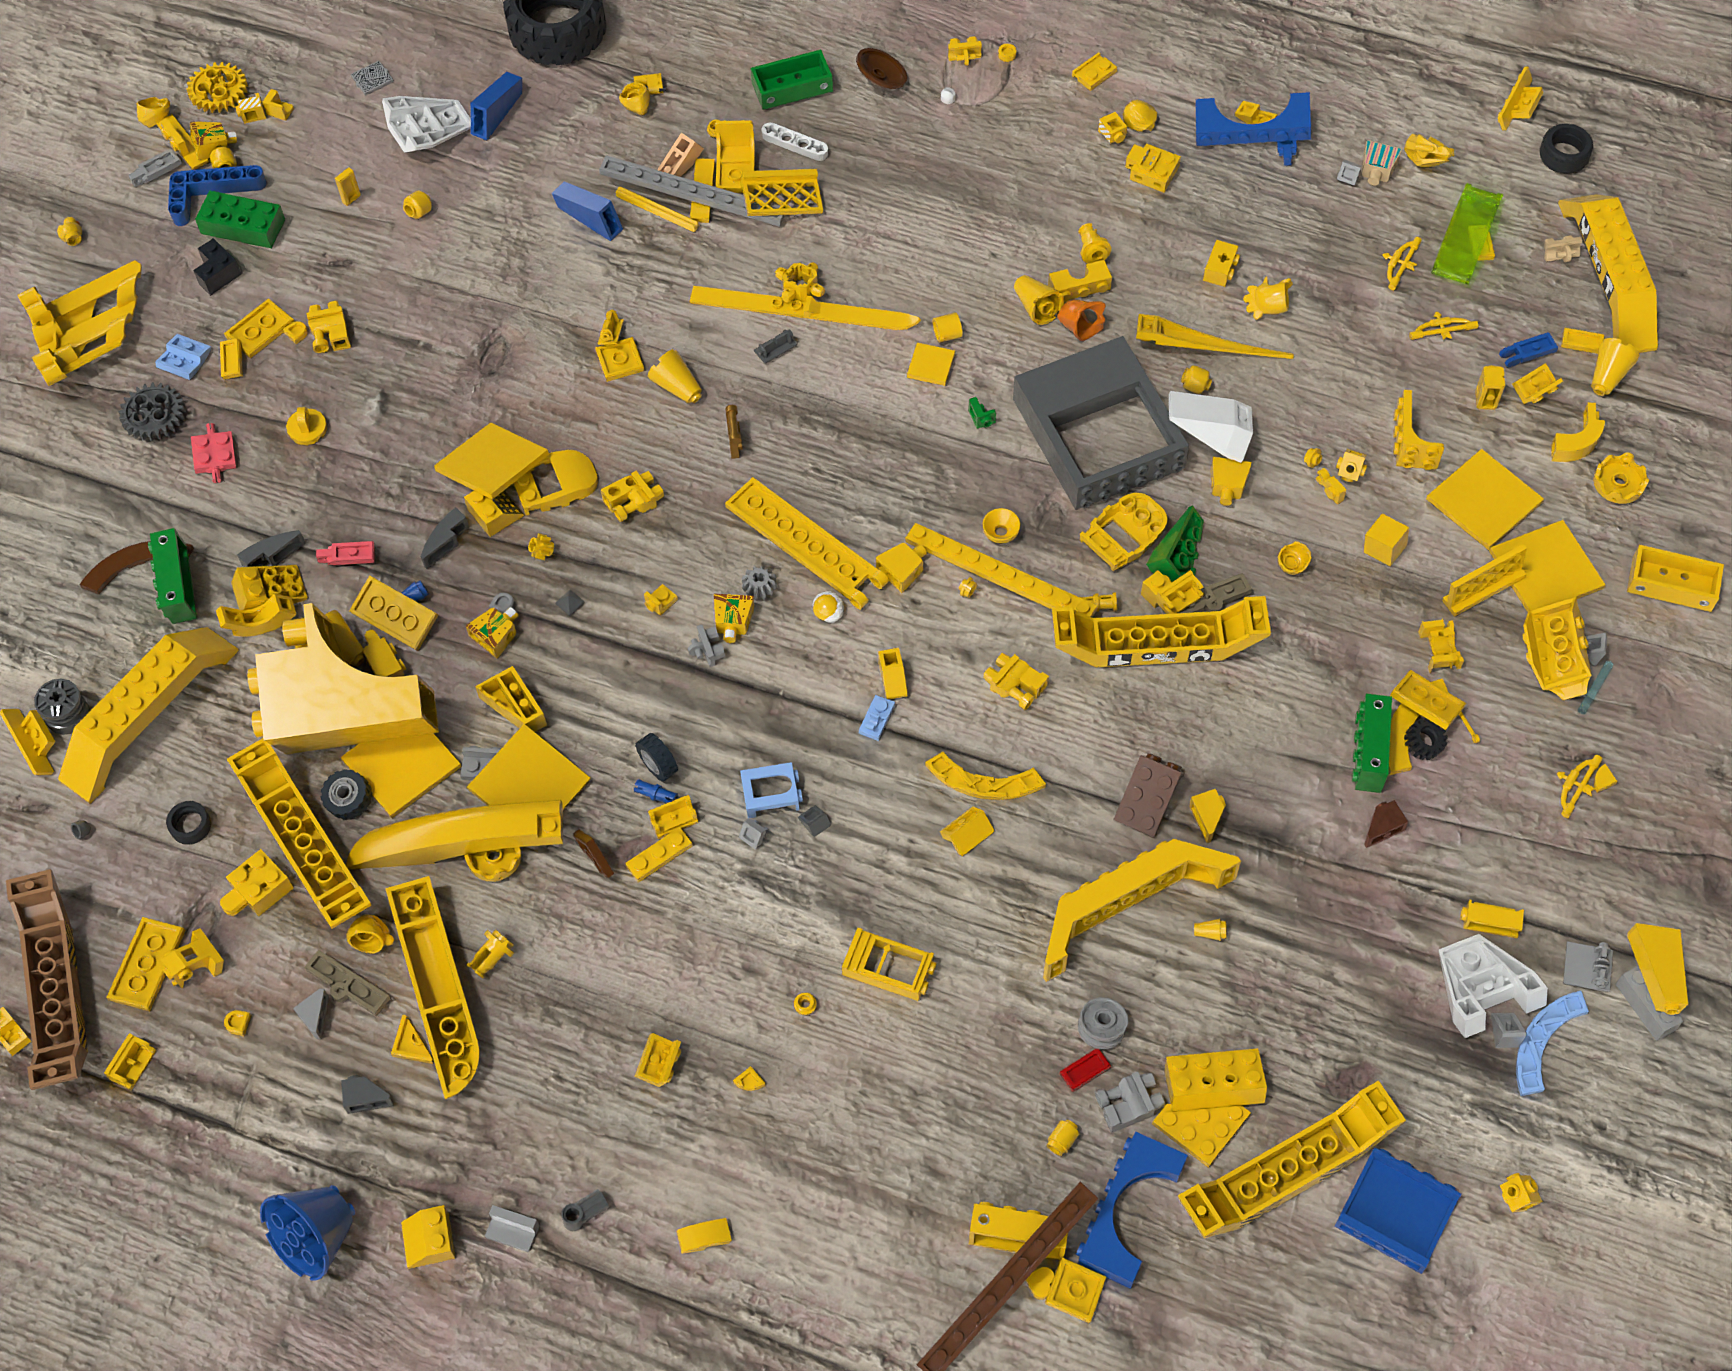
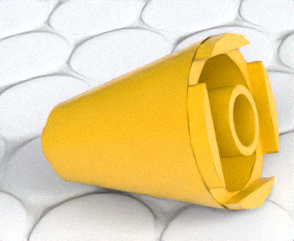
M1023 275L1015 281L1014 290L1033 322L1038 325H1045L1056 318L1054 315L1064 305V297L1058 290L1027 275Z
M1605 338L1600 344L1591 384L1594 393L1600 396L1610 394L1637 363L1640 354L1633 345L1628 343L1625 346L1621 344L1622 340L1616 338Z
M671 349L658 359L660 363L657 367L653 364L647 377L686 403H696L702 396V389L679 352Z
M337 610L326 613L325 615L333 622L338 647L347 663L351 667L361 665L365 660L364 649L343 616Z

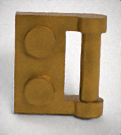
M728 405L725 410L731 459L739 458V450H742V440L739 434L740 425L736 417L738 408L736 405Z

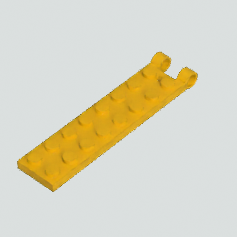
M754 477L725 502L727 509L849 599L851 604L859 610L868 603V598L857 589L868 578L878 589H882L889 582L884 572L875 568Z

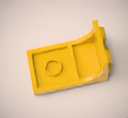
M750 120L716 121V187L734 193H743V189L740 186L742 171H755L753 122ZM748 189L750 193H754V189Z
M1404 389L1402 397H1398L1397 409L1394 410L1393 420L1397 421V426H1394L1393 438H1396V442L1393 445V454L1396 455V466L1423 468L1425 470L1437 469L1444 451V444L1424 441L1414 433L1412 428V390Z

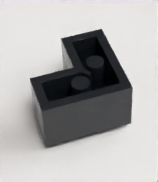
M214 238L198 248L203 264L193 271L199 285L210 296L241 275L237 261Z

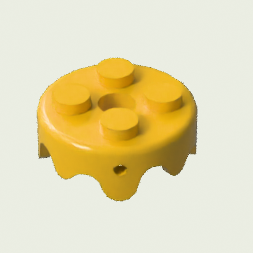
M1626 452L1621 456L1609 455L1599 463L1594 473L1593 481L1597 492L1603 498L1613 503L1626 504L1637 500L1643 494L1649 478H1647L1645 466L1636 464L1633 454ZM1615 478L1622 479L1625 483L1619 484L1615 481Z
M520 847L471 853L464 855L470 871L476 877L484 881L496 882L508 878L516 871L520 864L522 853ZM496 851L500 853L499 857L495 860L488 858L491 852Z

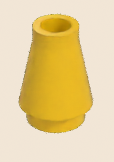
M1220 918L1194 923V936L1219 941L1227 939V921H1221Z

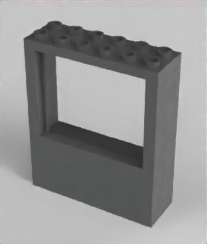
M1124 336L1014 376L1013 400L1075 510L1087 508L1098 501H1106L1111 496L1124 494L1132 488L1142 487L1150 481L1160 480L1168 474L1178 473L1185 468L1189 445L1178 426L1169 420V411ZM1139 396L1168 446L1084 478L1055 427Z

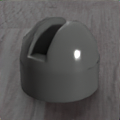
M84 820L71 824L72 833L77 839L86 837L90 833L91 827Z

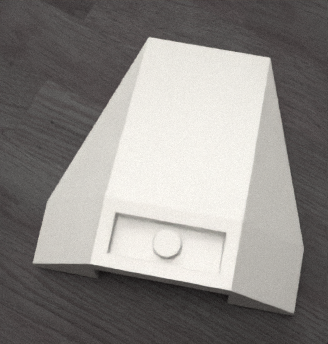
M1175 391L1169 392L1170 421L1228 459L1240 463L1243 461L1253 435L1252 408L1234 399Z

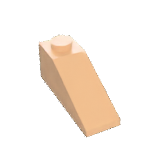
M681 133L657 170L681 177L694 165L696 158L700 156L704 148Z

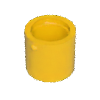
M956 312L932 319L934 333L939 343L962 337V326Z

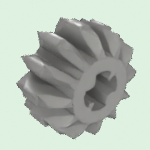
M754 565L753 570L747 569L746 575H743L742 589L747 595L754 596L755 600L759 597L765 600L766 595L772 596L773 590L777 588L776 575L772 574L771 568L765 570V567L762 565L757 569Z

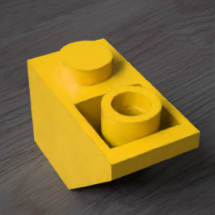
M899 648L878 651V664L886 699L907 697L905 674Z

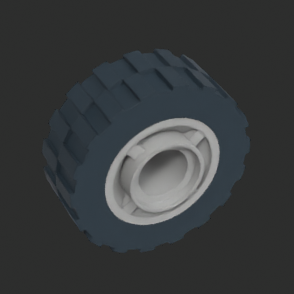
M654 733L647 734L635 743L636 750L643 763L659 781L667 780L678 771V765L672 753Z
M342 769V771L334 772L323 783L320 797L323 801V806L335 817L343 820L355 819V817L361 816L368 809L367 807L371 803L372 788L368 784L369 782L358 772ZM349 791L348 796L343 798L344 794Z

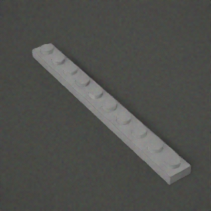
M607 155L599 169V173L604 176L779 227L784 215L748 216L744 195ZM756 202L751 204V209H760L762 207ZM770 203L769 205L773 209H778L780 207L779 205H775L772 203Z

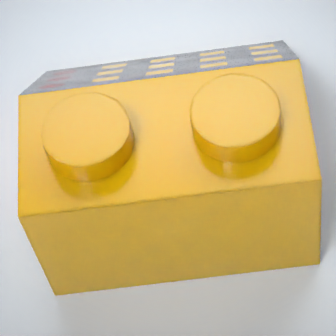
M472 491L464 496L468 511L489 537L524 516L505 491L493 500L476 491Z

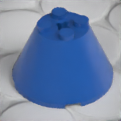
M334 1185L272 1195L266 1198L260 1207L261 1223L266 1222L269 1232L265 1235L273 1250L294 1273L300 1277L304 1274L310 1276L311 1278L309 1279L311 1281L319 1280L326 1275L353 1223L352 1216L355 1215L354 1207L350 1203H346L340 1195L338 1188Z

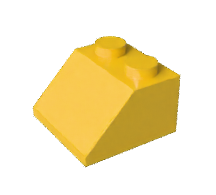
M444 1205L420 1210L401 1222L408 1269L455 1259L449 1212Z

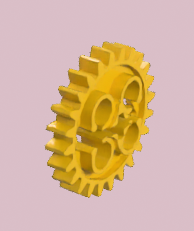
M214 62L211 67L209 64H206V69L199 67L200 72L194 71L195 77L190 76L191 82H187L188 88L186 90L190 101L198 109L203 108L204 112L210 109L211 113H213L215 109H218V112L221 113L223 108L228 111L229 106L235 108L234 103H238L237 100H240V98H245L244 93L248 92L245 74H243L241 69L238 70L236 65L232 67L230 63L224 66L223 62L220 65ZM221 73L226 75L228 82H225ZM207 92L210 94L211 99H213V102L209 100Z

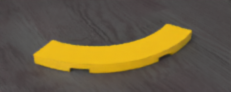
M1443 678L1432 681V683L1448 692ZM1402 703L1391 719L1390 775L1410 771L1412 768L1409 760L1408 746H1405V742L1408 740H1405L1404 736L1406 735V730L1416 722L1420 714Z
M944 752L925 762V766L944 784L958 792L976 798L989 800L1015 799L1035 793L1046 787V783L1034 767L1023 773L1008 776V778H994L979 774L974 775L963 770Z

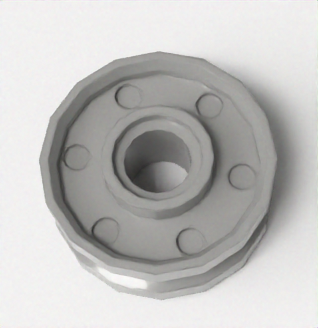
M1103 997L1091 999L1083 1006L1080 1012L1078 1032L1081 1039L1089 1046L1096 1049L1113 1048L1122 1041L1125 1035L1128 1015L1124 1007L1115 1000Z

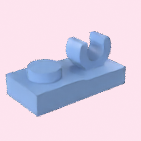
M875 695L859 728V734L879 741L895 707V702Z

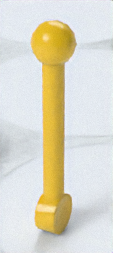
M1461 711L1459 716L1471 734L1473 742L1475 744L1480 742L1479 736L1475 734Z

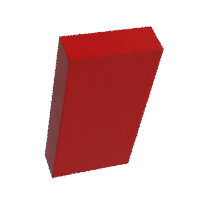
M1094 1049L1062 1069L1059 1074L1071 1091L1074 1092L1109 1070L1111 1065L1099 1049Z

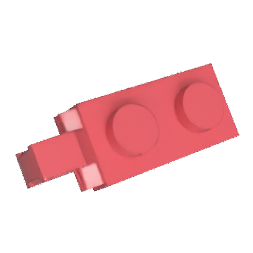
M373 541L332 543V546H329L328 549H316V558L318 563H328V565L374 563L375 544Z

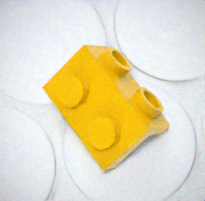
M1544 363L1513 382L1512 385L1523 404L1530 401L1534 404L1544 398L1542 394L1545 392L1550 394L1559 389L1557 385L1563 382L1562 378L1556 380L1547 364Z
M651 1033L634 1077L657 1087L669 1083L674 1074V1070H672L674 1061L676 1062L681 1054V1049L679 1048L681 1041L675 1040L672 1042Z

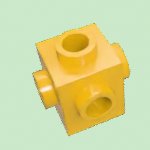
M1347 449L1344 457H1339L1336 468L1339 469L1338 475L1342 476L1341 479L1353 482V480L1358 481L1359 476L1364 477L1367 468L1364 462L1367 455Z
M1516 1173L1506 1178L1507 1182L1500 1185L1502 1197L1509 1205L1511 1212H1524L1543 1202L1538 1193V1185L1531 1178V1175Z

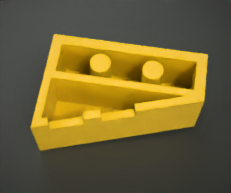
M513 666L475 686L479 698L516 727L520 728L525 724L536 732L547 726L544 713Z

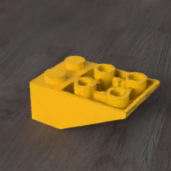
M297 565L237 567L231 581L239 610L253 609L261 606L274 594L291 597L293 604L307 600V594Z

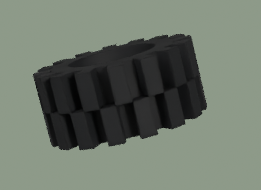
M1421 718L1406 730L1404 739L1408 741L1405 742V746H1410L1409 752H1415L1413 754L1414 757L1420 755V760L1425 758L1426 760L1433 759L1447 746L1448 742L1446 740L1448 736L1443 735L1446 732L1445 729L1441 730L1440 726L1432 721H1429L1427 718L1424 720ZM1420 733H1425L1429 736L1432 742L1431 746L1422 741Z

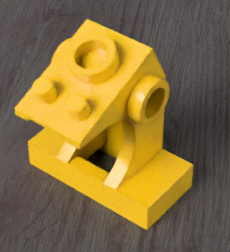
M201 928L192 931L191 943L178 949L169 950L164 958L161 959L166 966L162 969L169 980L174 978L171 981L173 986L178 984L181 988L184 986V981L192 977V971L205 967L214 977L222 973L224 962ZM191 954L197 955V958L188 962L184 958Z

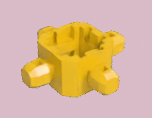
M812 262L807 266L802 263H794L789 269L779 267L775 271V276L783 282V301L789 302L792 299L806 301L807 296L822 297L824 295L825 288L818 284V265ZM803 279L806 283L797 285L794 281Z

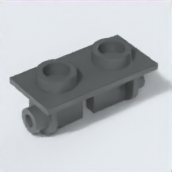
M785 329L783 333L775 338L770 339L764 344H759V347L754 349V352L766 364L797 346V343L792 339V331Z

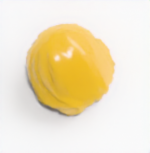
M1132 100L1125 106L1122 115L1124 123L1130 129L1141 132L1153 130L1158 114L1155 108L1147 102Z

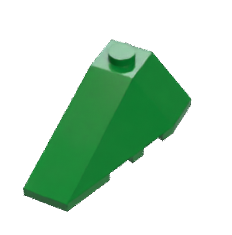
M1193 505L1189 506L1154 549L1146 564L1153 574L1159 570L1163 575L1168 576L1171 582L1190 570L1194 576L1196 573V569L1193 566L1194 560L1198 559L1199 553L1196 551L1197 542L1201 541L1204 520Z

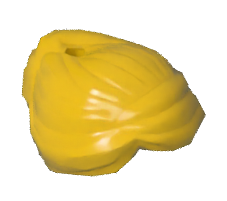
M633 82L624 87L622 93H620L619 101L626 109L639 115H645L649 109V91L645 85Z
M150 97L136 103L138 121L149 128L157 125L156 123L167 117L170 111V101L168 98Z

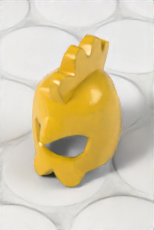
M1266 276L1263 283L1258 287L1254 285L1248 286L1247 291L1249 294L1243 298L1245 303H1249L1246 311L1254 313L1253 318L1255 320L1260 319L1263 314H1280L1288 311V289L1293 285L1291 278H1286L1278 284L1269 285L1268 276Z

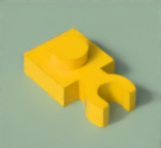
M1325 468L1317 472L1319 476L1316 477V480L1325 487L1324 491L1327 497L1336 504L1344 501L1347 489L1334 476L1331 477Z

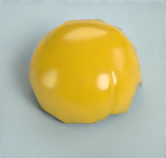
M1297 541L1285 545L1278 554V565L1285 573L1291 575L1302 573L1311 561V551L1305 544Z

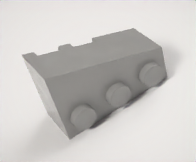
M1639 965L1622 974L1615 984L1656 1041L1676 1031L1683 1022L1680 1013L1669 1015L1665 1012L1656 1011Z

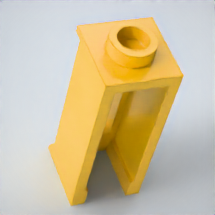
M1469 900L1466 907H1462L1460 920H1464L1463 929L1518 938L1519 931L1521 932L1523 927L1524 909L1515 911V909L1478 902L1472 903V900Z

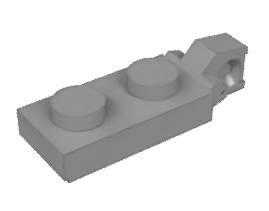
M168 149L139 164V168L128 176L134 187H137L182 165V162L172 149Z

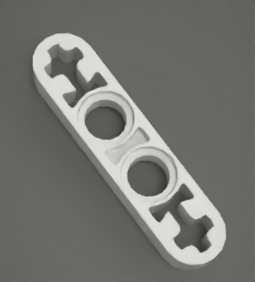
M766 123L762 126V137L770 143L816 161H823L828 157V146L824 142L775 123ZM785 136H789L792 138L789 141L782 140V138ZM800 143L808 144V146L806 147H800L798 145Z

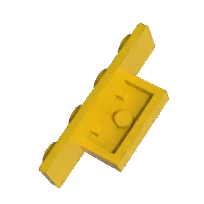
M1525 66L1521 74H1519L1516 84L1512 87L1508 99L1505 100V104L1498 114V122L1502 130H1507L1513 118H1531L1544 93L1542 87H1529L1532 82V76L1528 66Z
M172 114L156 123L165 140L170 141L175 152L178 151L192 170H196L209 162L208 158L198 160L191 137Z
M1 709L0 715L33 774L52 775L54 770L46 755L54 745L55 740L37 710H30L24 718L19 709Z

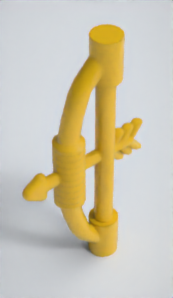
M1415 237L1413 241L1403 244L1394 252L1393 256H1390L1389 253H1383L1385 259H1391L1387 270V278L1390 283L1388 288L1390 290L1396 289L1405 268L1414 271V266H1417L1416 263L1409 260L1422 242L1420 237ZM1410 247L1411 249L1405 260H1400L1402 252ZM1397 263H1401L1402 265L1396 276L1392 277L1393 269Z
M1435 312L1434 317L1437 319H1432L1418 326L1414 332L1409 333V337L1411 340L1423 338V336L1441 333L1443 340L1445 338L1452 339L1451 331L1477 329L1478 321H1469L1464 318H1441L1442 314ZM1451 323H1464L1463 325L1444 327V325ZM1430 326H1431V327H1437V326H1440V327H1441L1440 329L1422 331L1423 329H1425V328H1427V327H1430Z
M1595 755L1593 759L1581 762L1574 770H1571L1568 776L1565 775V772H1557L1559 779H1565L1561 793V805L1563 808L1561 815L1563 817H1570L1582 791L1592 796L1591 791L1596 790L1587 782L1603 760L1600 755ZM1589 765L1590 768L1581 783L1577 782L1576 779L1579 776V772ZM1575 784L1578 788L1570 802L1567 803L1568 791Z

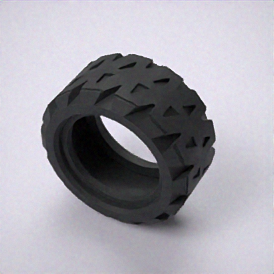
M603 0L503 1L509 38L513 47L517 48L518 52L528 60L532 58L539 64L564 65L570 64L574 60L579 61L588 56L591 50H595L599 46L606 32ZM554 5H568L579 10L572 18L558 23H540L531 19L537 11Z

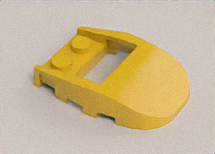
M562 450L549 453V456L513 483L525 515H530V510L541 509L542 512L550 511L552 507L561 506L563 508L569 506V502L575 499L582 500L596 490L598 477L591 460L586 455L576 450ZM551 463L562 490L541 498L531 471L541 464Z
M1143 493L1127 494L1120 498L1116 504L1105 507L1103 512L1091 521L1090 528L1086 533L1083 531L1080 533V541L1089 546L1114 571L1138 559L1155 543L1165 529L1167 514L1150 496ZM1113 521L1140 546L1128 553L1103 528Z

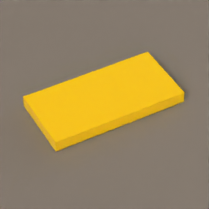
M370 575L349 610L352 614L417 651L439 615Z
M142 917L106 998L112 1002L150 1012L166 976L162 970L166 966L161 959L164 958L169 950L178 949L186 930L183 927Z

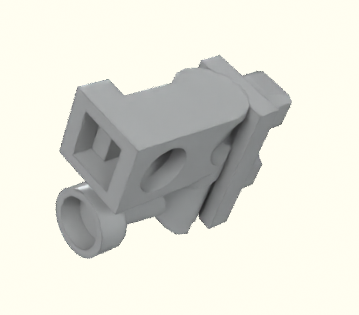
M1137 1071L1132 1073L1131 1076L1122 1078L1118 1086L1108 1091H1105L1103 1088L1095 1091L1100 1108H1104L1103 1116L1111 1133L1146 1118L1153 1117L1154 1111L1164 1106L1165 1102L1160 1092L1151 1096L1147 1093V1089L1156 1086L1152 1073L1139 1075ZM1120 1097L1123 1100L1122 1103L1116 1104L1114 1106L1113 1104L1109 1105L1110 1100L1117 1099Z

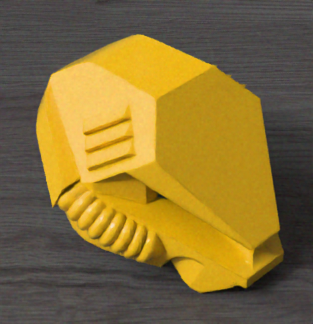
M1411 134L1404 147L1407 156L1419 167L1437 166L1448 162L1449 157H1454L1453 148H1448L1441 141L1431 136L1427 140L1421 134Z

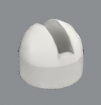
M951 87L944 88L941 92V101L945 104L953 103L956 99L954 89Z

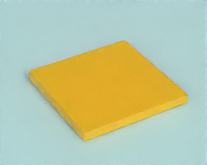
M490 422L436 463L434 468L436 472L493 500L549 456L548 449Z
M1480 449L1429 493L1426 500L1487 550H1490V547L1499 542L1541 505L1544 498L1487 452Z
M1564 520L1490 547L1489 552L1496 559L1521 544L1526 546L1527 550L1522 567L1526 577L1511 585L1527 612L1574 597L1579 599L1602 590L1606 586Z
M523 724L470 782L467 789L487 806L561 800L564 810L590 781V777L528 726Z
M434 733L359 743L340 757L350 770L358 772L369 782L368 784L372 788V796L391 818H394L462 767Z

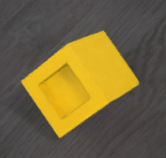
M273 89L269 91L262 102L266 115L285 121L294 110V106L281 101L278 91Z

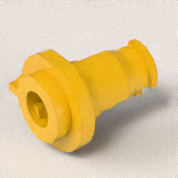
M1092 223L1082 225L1078 233L1081 235L1083 243L1080 252L1083 261L1089 264L1106 260L1111 253L1109 241L1097 234V229H1093Z
M496 929L493 933L489 930L484 933L488 940L477 951L473 960L466 964L483 979L487 971L491 970L505 953L510 957L514 955V952L511 950L514 944Z

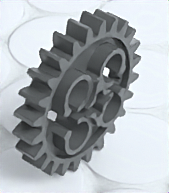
M154 382L151 383L150 387L144 384L142 390L136 387L137 392H129L131 397H124L125 403L120 404L122 410H119L121 416L119 419L124 430H127L129 435L133 434L135 439L140 436L142 441L147 437L153 441L154 436H157L160 440L161 434H165L168 437L169 430L175 432L174 426H181L179 420H184L183 413H186L185 404L180 393H177L175 388L171 389L169 385L163 387L162 383H159L157 387H155ZM162 403H165L167 409L164 410ZM137 414H141L142 421L139 420Z

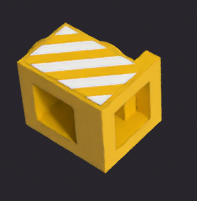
M255 93V97L237 100L236 112L238 117L242 116L244 124L266 119L259 93Z
M1113 112L1099 119L1098 132L1102 133L1110 144L1113 142L1121 143L1126 137L1127 126L1119 115Z

